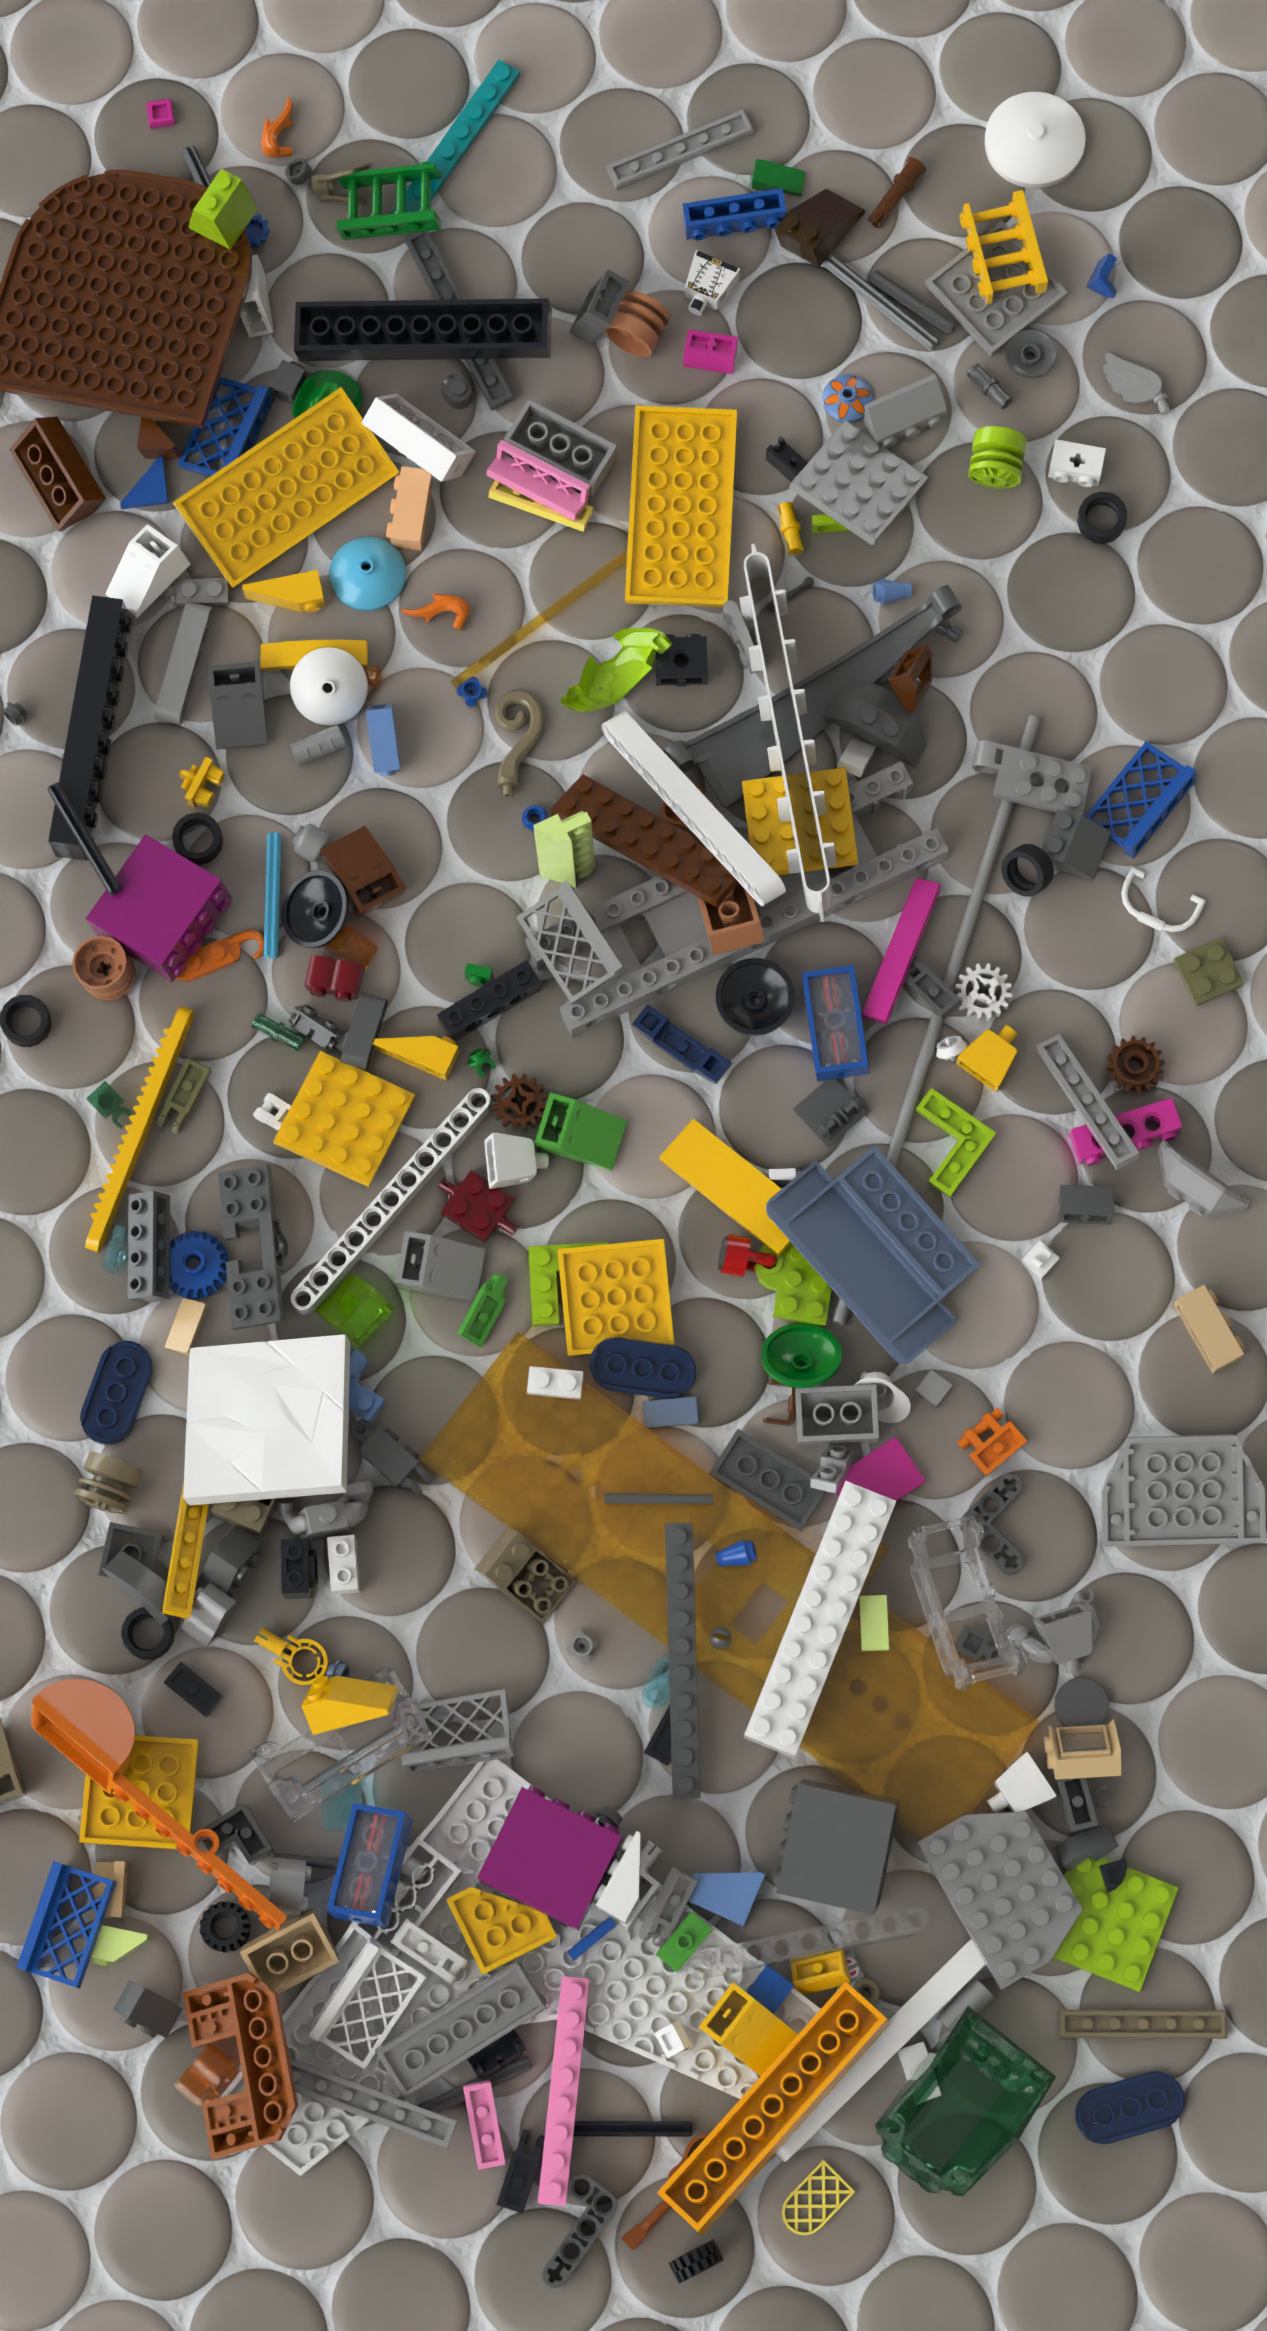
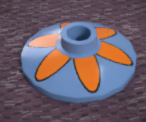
M849 374L837 376L830 380L824 388L822 395L824 409L830 417L840 422L846 420L850 423L862 419L865 413V404L873 401L872 391L868 384L858 376ZM845 392H850L852 394V397L846 398L843 396V394Z

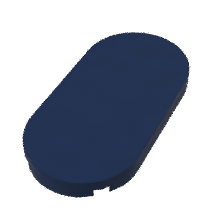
M611 1337L597 1344L591 1353L589 1361L590 1372L594 1380L602 1388L615 1392L674 1399L685 1394L693 1386L696 1378V1366L692 1356L685 1349L671 1344Z
M121 1341L108 1347L101 1355L81 1409L80 1421L85 1434L98 1444L113 1445L123 1441L132 1431L153 1373V1363L149 1353L136 1342Z
M1159 2071L1148 2072L1087 2091L1076 2105L1075 2121L1081 2134L1088 2140L1098 2144H1110L1172 2125L1182 2113L1185 2096L1179 2082L1170 2075Z

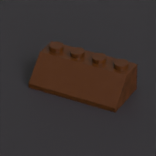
M58 416L35 418L9 449L58 532L92 515L106 500Z

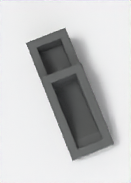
M120 1551L102 1569L138 1608L143 1606L161 1625L172 1616L162 1613L167 1583L145 1565Z

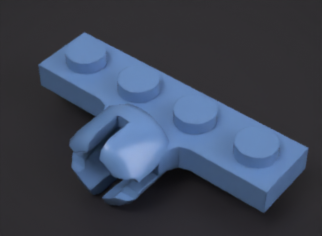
M350 1346L349 1410L372 1424L386 1404V1401L359 1384V1378L369 1365V1360L364 1354L358 1350L354 1351L353 1347Z

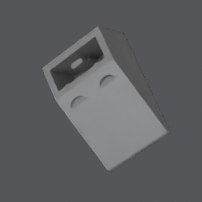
M405 1231L396 1277L397 1288L474 1301L479 1290L485 1249L433 1235Z

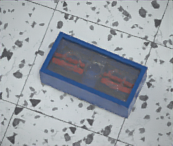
M854 965L802 972L817 1082L870 1074Z
M353 1803L327 1911L334 1919L387 1928L413 1823L406 1812Z

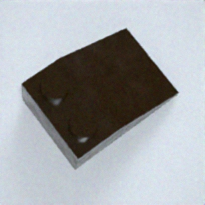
M825 189L791 209L774 229L781 247L820 267L866 212L865 209Z

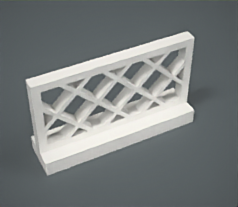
M370 1937L310 2027L308 2036L317 2042L321 2041L365 2070L376 2053L375 2049L381 2046L426 1978V1975L382 1947L378 1941ZM380 1955L391 1960L393 1971L377 1974L375 1963ZM395 1964H397L398 1966H400V1967L403 1968V1969H398V1970H396V1965H395ZM373 1969L374 1975L367 1976L370 1970ZM409 1972L417 1977L412 1987L400 1989L397 1974ZM394 1975L397 1990L381 1993L378 1978ZM375 1979L378 1994L362 1997L360 1991L362 1982ZM357 1991L358 1998L352 1999ZM402 1993H407V1995L405 1996V1998L402 2000V1995H401V1994H402ZM398 1994L400 2005L397 2010L385 2012L382 1998ZM379 1998L381 2013L365 2016L363 2002ZM359 2003L362 2017L346 2020L344 2010L347 2005ZM342 2015L343 2021L337 2022L339 2017ZM392 2016L389 2022L387 2023L386 2017ZM383 2018L385 2027L383 2031L378 2034L369 2035L367 2021ZM363 2022L366 2036L350 2039L347 2025ZM344 2026L347 2040L334 2042L327 2037L332 2028ZM377 2039V2040L375 2041V2043L373 2044V2046H372V2045H371V2040ZM367 2041L369 2052L362 2060L353 2054L351 2044ZM348 2045L349 2051L342 2046Z

